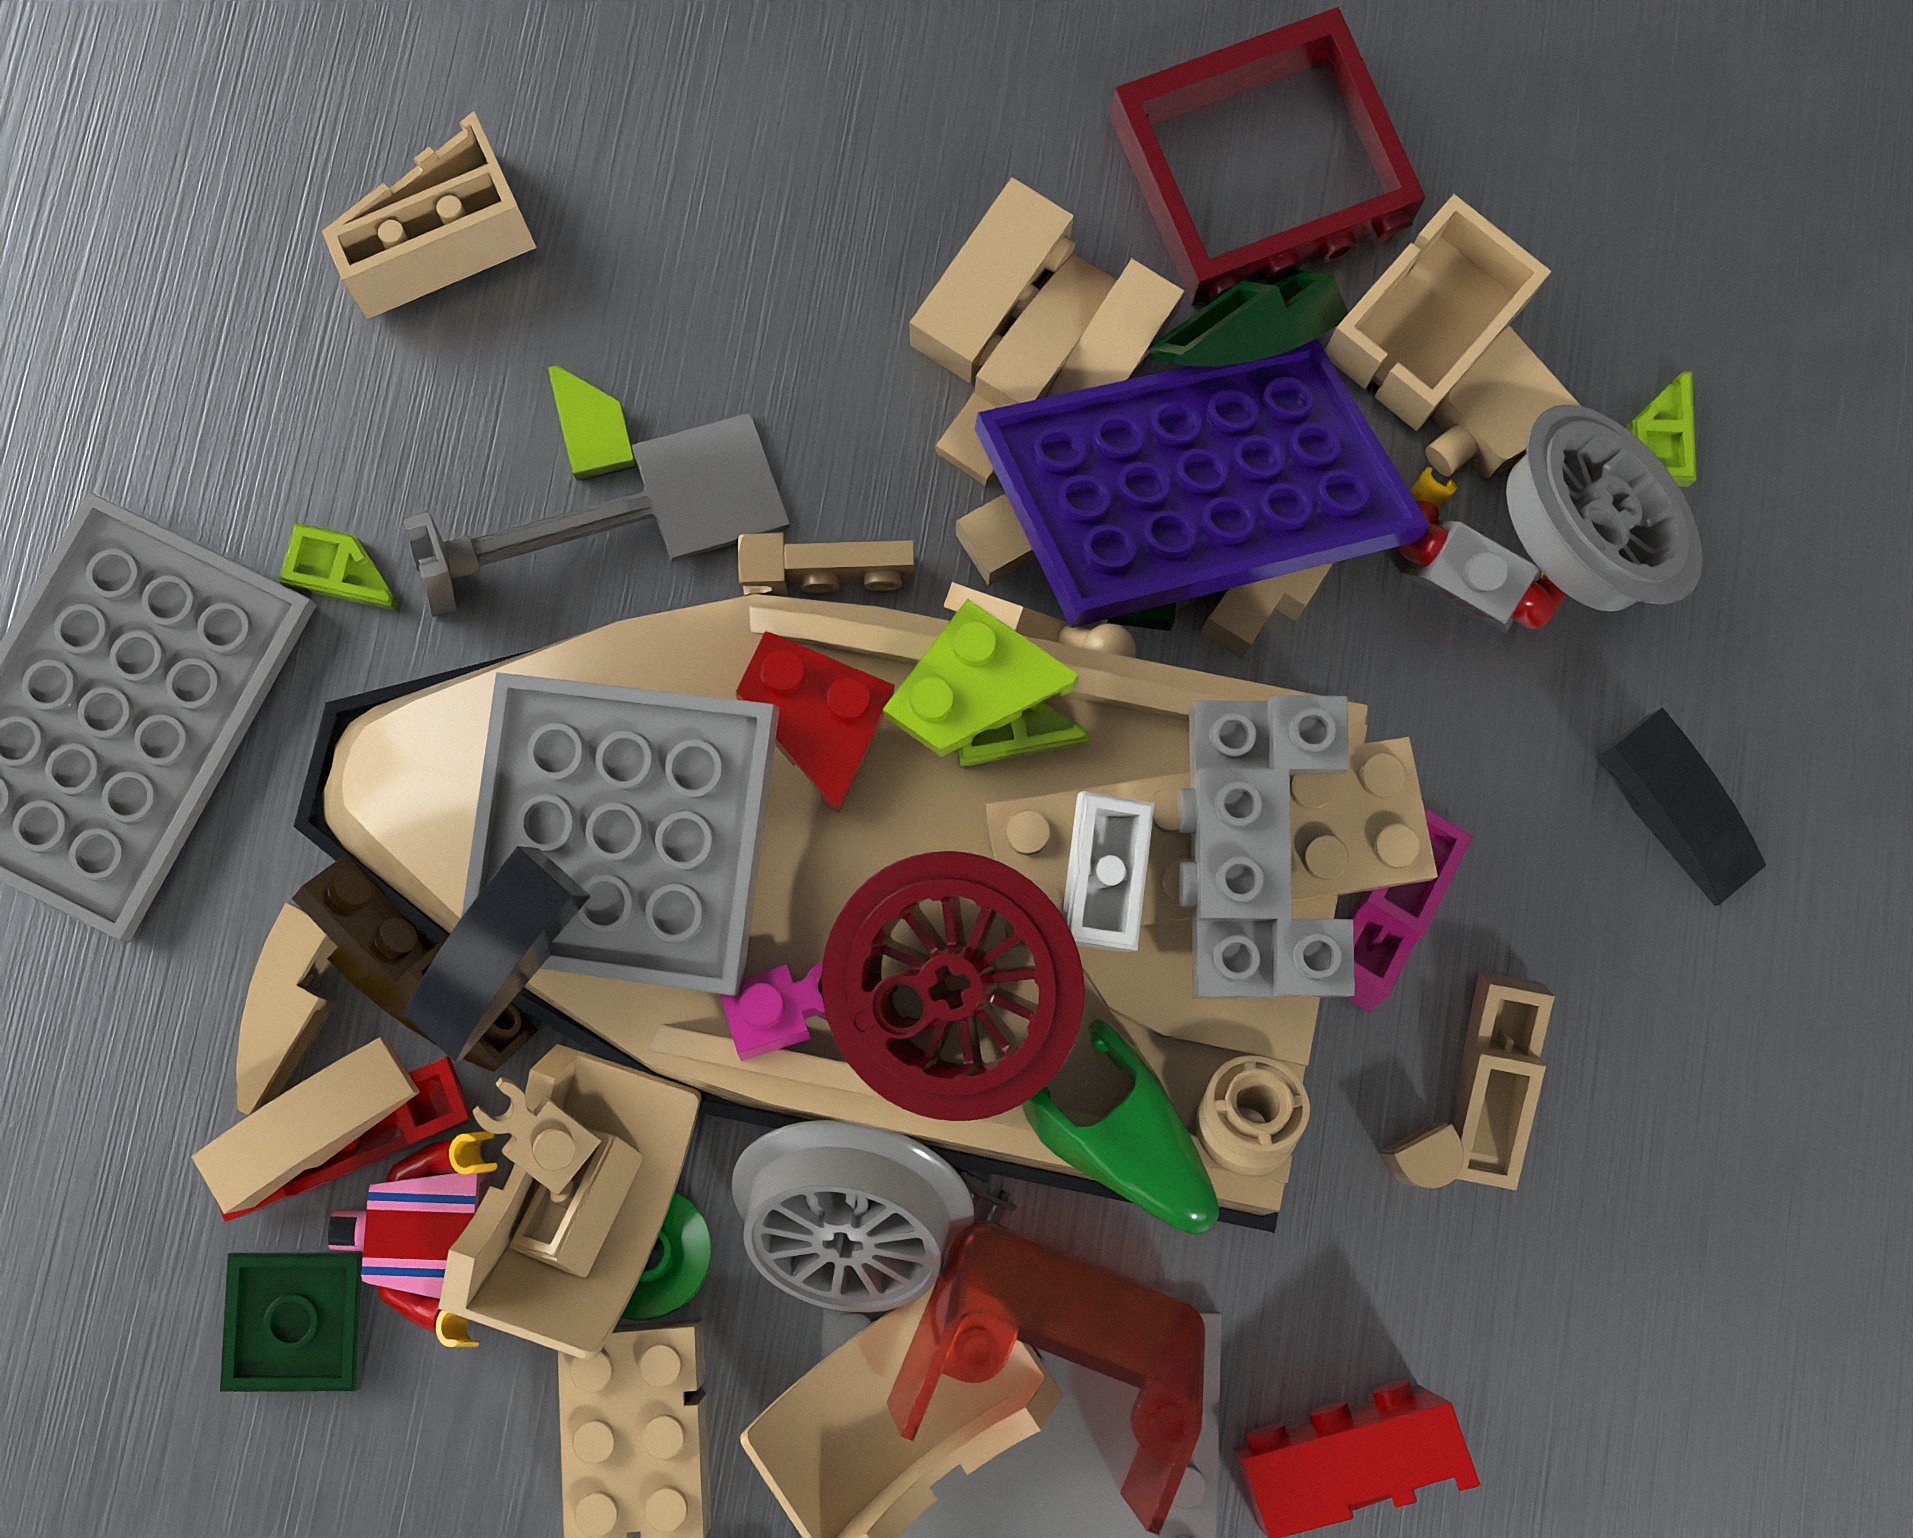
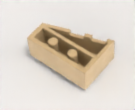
M475 111L459 122L463 130L434 152L428 146L414 157L417 166L390 188L384 183L380 184L321 231L342 282L367 320L537 248Z

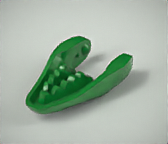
M1096 1019L1088 1026L1091 1045L1095 1050L1105 1052L1113 1063L1134 1081L1132 1090L1124 1101L1112 1109L1102 1120L1091 1126L1078 1127L1074 1126L1063 1114L1062 1110L1052 1102L1050 1090L1045 1086L1035 1096L1022 1104L1029 1124L1039 1140L1049 1150L1078 1171L1110 1188L1133 1204L1178 1230L1198 1235L1207 1232L1219 1217V1204L1211 1179L1192 1138L1156 1072L1142 1052L1111 1026L1100 1019Z

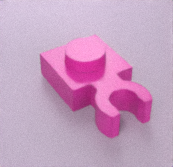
M823 961L812 967L804 980L795 983L786 964L744 978L740 995L720 994L737 1054L741 1061L811 1039L805 1021L807 1018L817 1015L827 1020L821 995Z

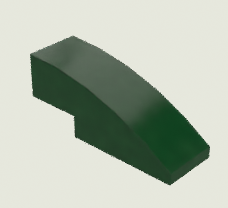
M1296 269L1274 286L1246 281L1239 282L1152 344L1148 349L1153 359L1185 366H1226L1255 362L1288 352L1319 338L1338 326L1348 315V311L1333 274Z

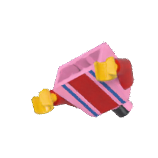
M488 1131L464 1133L456 1136L453 1140L433 1142L392 1165L387 1174L386 1183L370 1185L366 1211L334 1210L328 1226L329 1249L336 1251H363L362 1281L378 1285V1292L382 1301L415 1325L436 1333L439 1341L446 1347H478L480 1342L479 1340L471 1339L468 1335L467 1323L469 1319L438 1308L449 1249L475 1215L490 1187L491 1172L497 1169V1162L486 1164L480 1155L482 1142L495 1138L494 1133Z

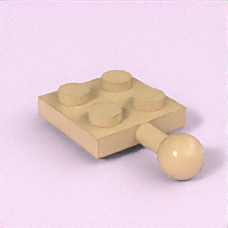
M953 582L951 583L944 604L946 608L958 611L968 598L1020 635L1102 651L1108 654L1136 658L1134 638L1122 626L1102 624L1092 630L1081 626L1071 628L1068 622Z

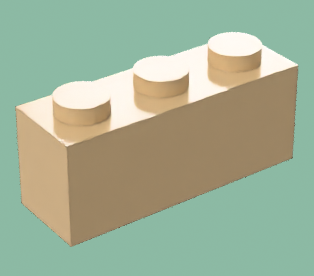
M1011 177L909 322L910 346L971 384L1015 319H1018L1040 291L1038 286L1047 273L1050 271L1055 274L1070 258L1075 248V242L1070 240L1074 215Z

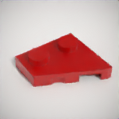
M765 630L736 690L737 700L768 703L780 707L775 741L776 747L793 766L797 765L819 790L824 803L830 809L840 812L884 717L883 708L894 695L895 685Z

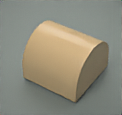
M1432 1122L1383 1148V1152L1380 1153L1388 1170L1397 1180L1407 1185L1425 1188H1439L1451 1183L1459 1175L1464 1163L1463 1144L1453 1125L1447 1124V1122Z

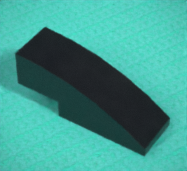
M1663 707L1644 717L1598 755L1638 802L1631 809L1714 906L1720 905L1766 866L1753 836L1729 795L1697 749Z
M517 846L459 920L417 986L404 1015L454 1062L461 1061L553 953L548 946L591 896L539 848Z

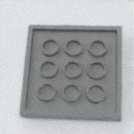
M496 672L462 916L517 846L539 848L591 896L548 946L553 953L539 969L734 996L740 995L746 966L780 707L768 703Z

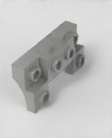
M1273 695L1269 701L1195 700L1189 708L1190 788H1180L1178 795L1179 832L1191 833V862H1180L1178 892L1180 906L1191 907L1192 999L1355 996L1353 919H1292L1289 775L1344 774L1349 770L1347 696Z

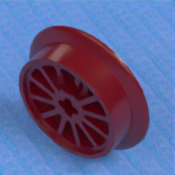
M957 851L918 854L899 860L870 877L855 891L837 916L829 934L822 964L821 985L826 1018L834 1040L848 1064L873 1091L887 1101L904 1110L932 1119L946 1121L985 1119L1005 1113L1023 1104L1042 1090L1058 1073L1069 1056L1081 1025L1085 993L1083 968L1076 942L1065 919L1055 904L1030 879L999 861L977 854ZM959 897L973 900L977 906L981 907L968 944L965 942ZM926 899L941 901L947 944L919 908L920 902ZM998 912L1013 925L1014 933L987 953L984 951L983 945ZM901 919L908 923L931 957L891 938L893 929ZM1022 940L1025 941L1035 965L1003 969L996 967L995 962L997 959ZM883 955L910 966L897 970L884 980L881 977ZM965 973L969 978L970 987L964 991L961 989L949 991L945 979L951 974L961 975ZM1034 979L1039 987L1038 1005L1000 988L998 983ZM900 984L914 988L920 995L923 1011L919 1019L909 1016L901 1017L895 1010L892 995ZM992 1004L1030 1020L1027 1027L1028 1035L1023 1043L1018 1041ZM976 1016L1003 1051V1055L999 1060L989 1063L983 1062ZM957 1020L964 1065L946 1062L940 1057L953 1021ZM934 1026L925 1052L908 1039Z

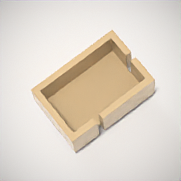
M1453 194L1418 234L1415 242H1411L1336 327L1324 351L1336 367L1365 389L1371 381L1380 386L1374 397L1415 431H1418L1474 362L1529 303L1552 271L1457 195Z
M703 1319L616 1325L598 1356L592 1360H584L558 1351L564 1538H634L637 1532H640L641 1538H706L712 1526L706 1394L693 1395L685 1404V1392L697 1391L706 1381Z

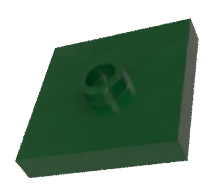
M363 1252L228 1253L220 1392L357 1391L361 1389L367 1285L366 1282L362 1281L361 1277Z

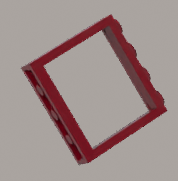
M1339 7L1123 84L1114 89L1109 117L1191 306L1208 299H1217L1241 281L1254 283L1266 278L1268 283L1279 282L1296 269L1299 270L1302 264L1321 257L1324 262L1338 260L1351 253L1357 247V244L1378 237V240L1381 242L1392 240L1397 231L1413 226V221L1426 198ZM1326 62L1385 194L1209 259L1151 125Z

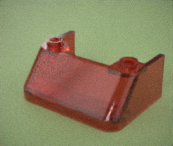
M991 1221L974 1222L957 1234L951 1245L886 1404L900 1436L914 1441L941 1374L966 1383L988 1381L1004 1368L1016 1340L1140 1388L1130 1415L1131 1430L1134 1438L1139 1443V1447L1120 1494L1146 1531L1160 1535L1202 1429L1205 1324L1199 1312L1186 1300L1177 1295Z

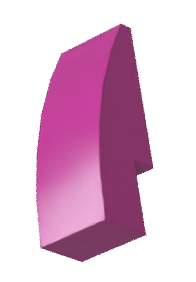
M1425 807L1424 811L1438 877L1430 881L1363 891L1347 918L1353 919L1355 996L1345 998L1369 1013L1390 995L1414 944L1425 935L1473 835Z

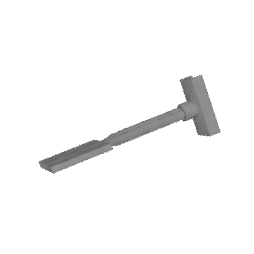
M751 413L741 414L632 444V451L645 486V490L474 539H470V536L466 535L443 542L429 511L403 518L417 571H420L432 617L457 610L453 579L480 572V566L649 518L657 521L671 562L738 543V536L742 534L773 533L789 528L790 522Z

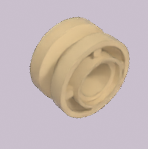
M1249 1055L1234 1058L1223 1064L1214 1073L1198 1106L1195 1126L1199 1142L1213 1161L1231 1172L1249 1176L1272 1172L1286 1162L1305 1131L1310 1116L1309 1098L1299 1078L1283 1064L1263 1056ZM1238 1108L1255 1110L1264 1118L1266 1123H1254L1246 1119Z

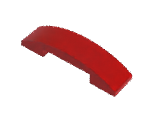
M444 1057L408 1072L420 1091L417 1095L319 1167L305 1169L255 1207L224 1214L220 1208L224 1222L235 1220L342 1178L473 1119L451 1058Z

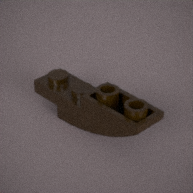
M345 854L305 883L292 897V900L338 946L327 960L380 1008L412 1031L435 1044L404 1015V1012L417 986L449 936L434 946L412 922L398 912L388 897ZM510 1003L463 1059L495 1072L538 1029L517 1007Z

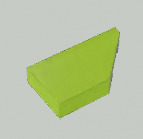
M557 365L548 367L575 479L580 480L637 466L620 401Z
M1683 371L1626 426V429L1638 437L1657 456L1679 487H1689L1696 481L1692 372Z
M294 523L279 576V583L291 589L397 611L399 604L397 598L363 543L356 535Z
M1041 701L1022 711V717L998 729H986L978 733L971 743L957 749L960 768L1088 745L1090 739L1086 728L1077 722L1073 723Z

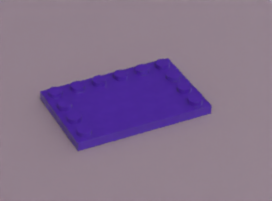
M1314 339L1288 352L1255 362L1226 366H1189L977 413L975 431L1071 628L1417 542L1424 537L1429 526L1428 521L1318 339Z

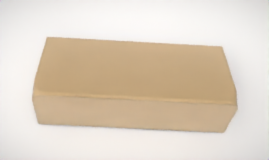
M592 1129L589 1130L600 1138L601 1143L558 1196L543 1184H540L509 1246L520 1253L579 1277H586L589 1274L643 1158L640 1152L619 1137Z

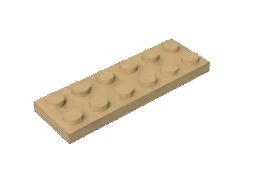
M1410 737L1349 746V770L1344 774L1289 775L1292 903L1430 881L1438 877ZM1190 771L988 803L985 805L993 860L1017 870L1030 879L1048 896L1062 915L1077 794L1086 791L1152 802L1155 805L1140 927L1192 919L1191 907L1180 906L1178 892L1180 862H1191V833H1180L1178 828L1180 788H1190ZM1003 917L1006 938L1014 933V927ZM1022 940L1013 948L1027 946V944Z

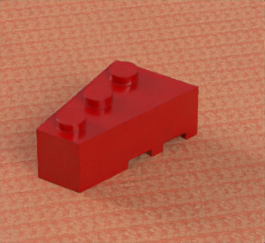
M1398 1380L1375 1388L1371 1391L1374 1400L1349 1408L1347 1401L1333 1402L1310 1411L1309 1417L1311 1422L1286 1430L1282 1422L1272 1423L1248 1432L1246 1434L1248 1443L1233 1448L1259 1528L1267 1538H1282L1352 1520L1354 1517L1352 1511L1392 1498L1395 1508L1416 1503L1415 1489L1439 1481L1455 1478L1459 1491L1481 1486L1452 1402L1420 1385L1412 1387L1410 1380Z

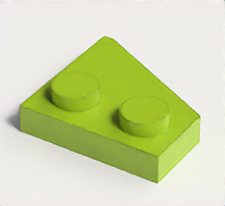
M967 598L885 705L883 713L889 721L943 757L971 743L978 733L986 729H998L1022 717V711L1057 693L1061 697L1073 691L1079 683V674Z

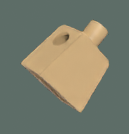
M1507 326L1448 392L1431 415L1434 423L1444 434L1427 446L1425 453L1431 465L1446 477L1451 476L1469 461L1482 477L1490 479L1513 467L1527 454L1529 432L1534 422L1543 412L1559 405H1581L1510 326Z

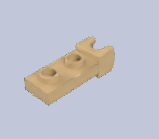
M783 533L742 534L738 536L739 584L743 586L744 596L759 594L788 597L789 585H801L803 591L810 593L833 592L839 589V584L864 583V588L873 591L899 589L902 587V581H914L913 540L786 544Z

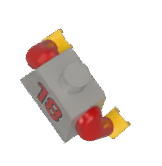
M1427 467L1409 491L1428 521L1429 526L1424 537L1419 541L1399 546L1400 553L1410 561L1403 574L1503 633L1508 631L1513 621L1529 629H1536L1545 625L1554 615L1567 594L1551 582L1543 572L1540 575V568L1488 537L1463 523L1438 520L1440 509L1452 496L1457 487L1451 479L1445 486L1441 485L1431 475L1433 468Z

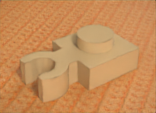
M500 1077L495 1084L511 1099L508 1111L500 1116H492L485 1109L477 1105L472 1111L478 1124L490 1133H510L512 1138L502 1149L504 1156L558 1196L601 1143V1140L547 1096L543 1098L534 1111L530 1110L527 1107L526 1097L519 1086L510 1079Z

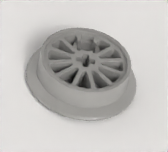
M1577 405L1554 406L1543 412L1534 422L1529 432L1527 454L1512 468L1506 489L1508 510L1513 526L1534 563L1564 593L1586 606L1602 611H1620L1638 601L1657 605L1671 604L1687 597L1695 589L1701 576L1702 546L1692 511L1682 491L1666 467L1638 437L1615 420L1600 412Z
M815 1120L775 1129L755 1140L743 1151L737 1160L732 1175L733 1200L739 1215L745 1223L743 1240L746 1252L753 1265L767 1280L784 1292L805 1302L833 1310L847 1312L885 1311L907 1305L919 1299L935 1284L941 1266L950 1261L964 1247L974 1225V1205L969 1190L959 1174L943 1158L928 1147L900 1133L851 1122Z

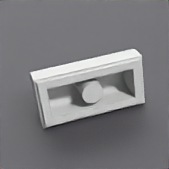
M1086 791L1077 794L1062 916L1078 947L1120 952L1137 951L1155 803Z

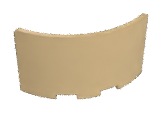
M556 1044L530 1069L524 1094L527 1100V1107L534 1111L543 1098L547 1096L588 1129L615 1135L641 1153L643 1157L642 1163L586 1277L572 1275L509 1247L541 1184L518 1165L514 1164L504 1189L500 1190L489 1187L468 1226L449 1249L438 1309L584 1360H592L598 1356L617 1325L658 1238L686 1159L700 1108L701 1094L694 1088Z
M967 1263L937 1280L931 1289L919 1299L907 1305L891 1309L828 1355L767 1407L741 1434L740 1441L742 1447L802 1538H899L937 1500V1497L930 1488L959 1464L968 1476L1001 1452L1041 1431L1064 1395L979 1266L974 1263Z

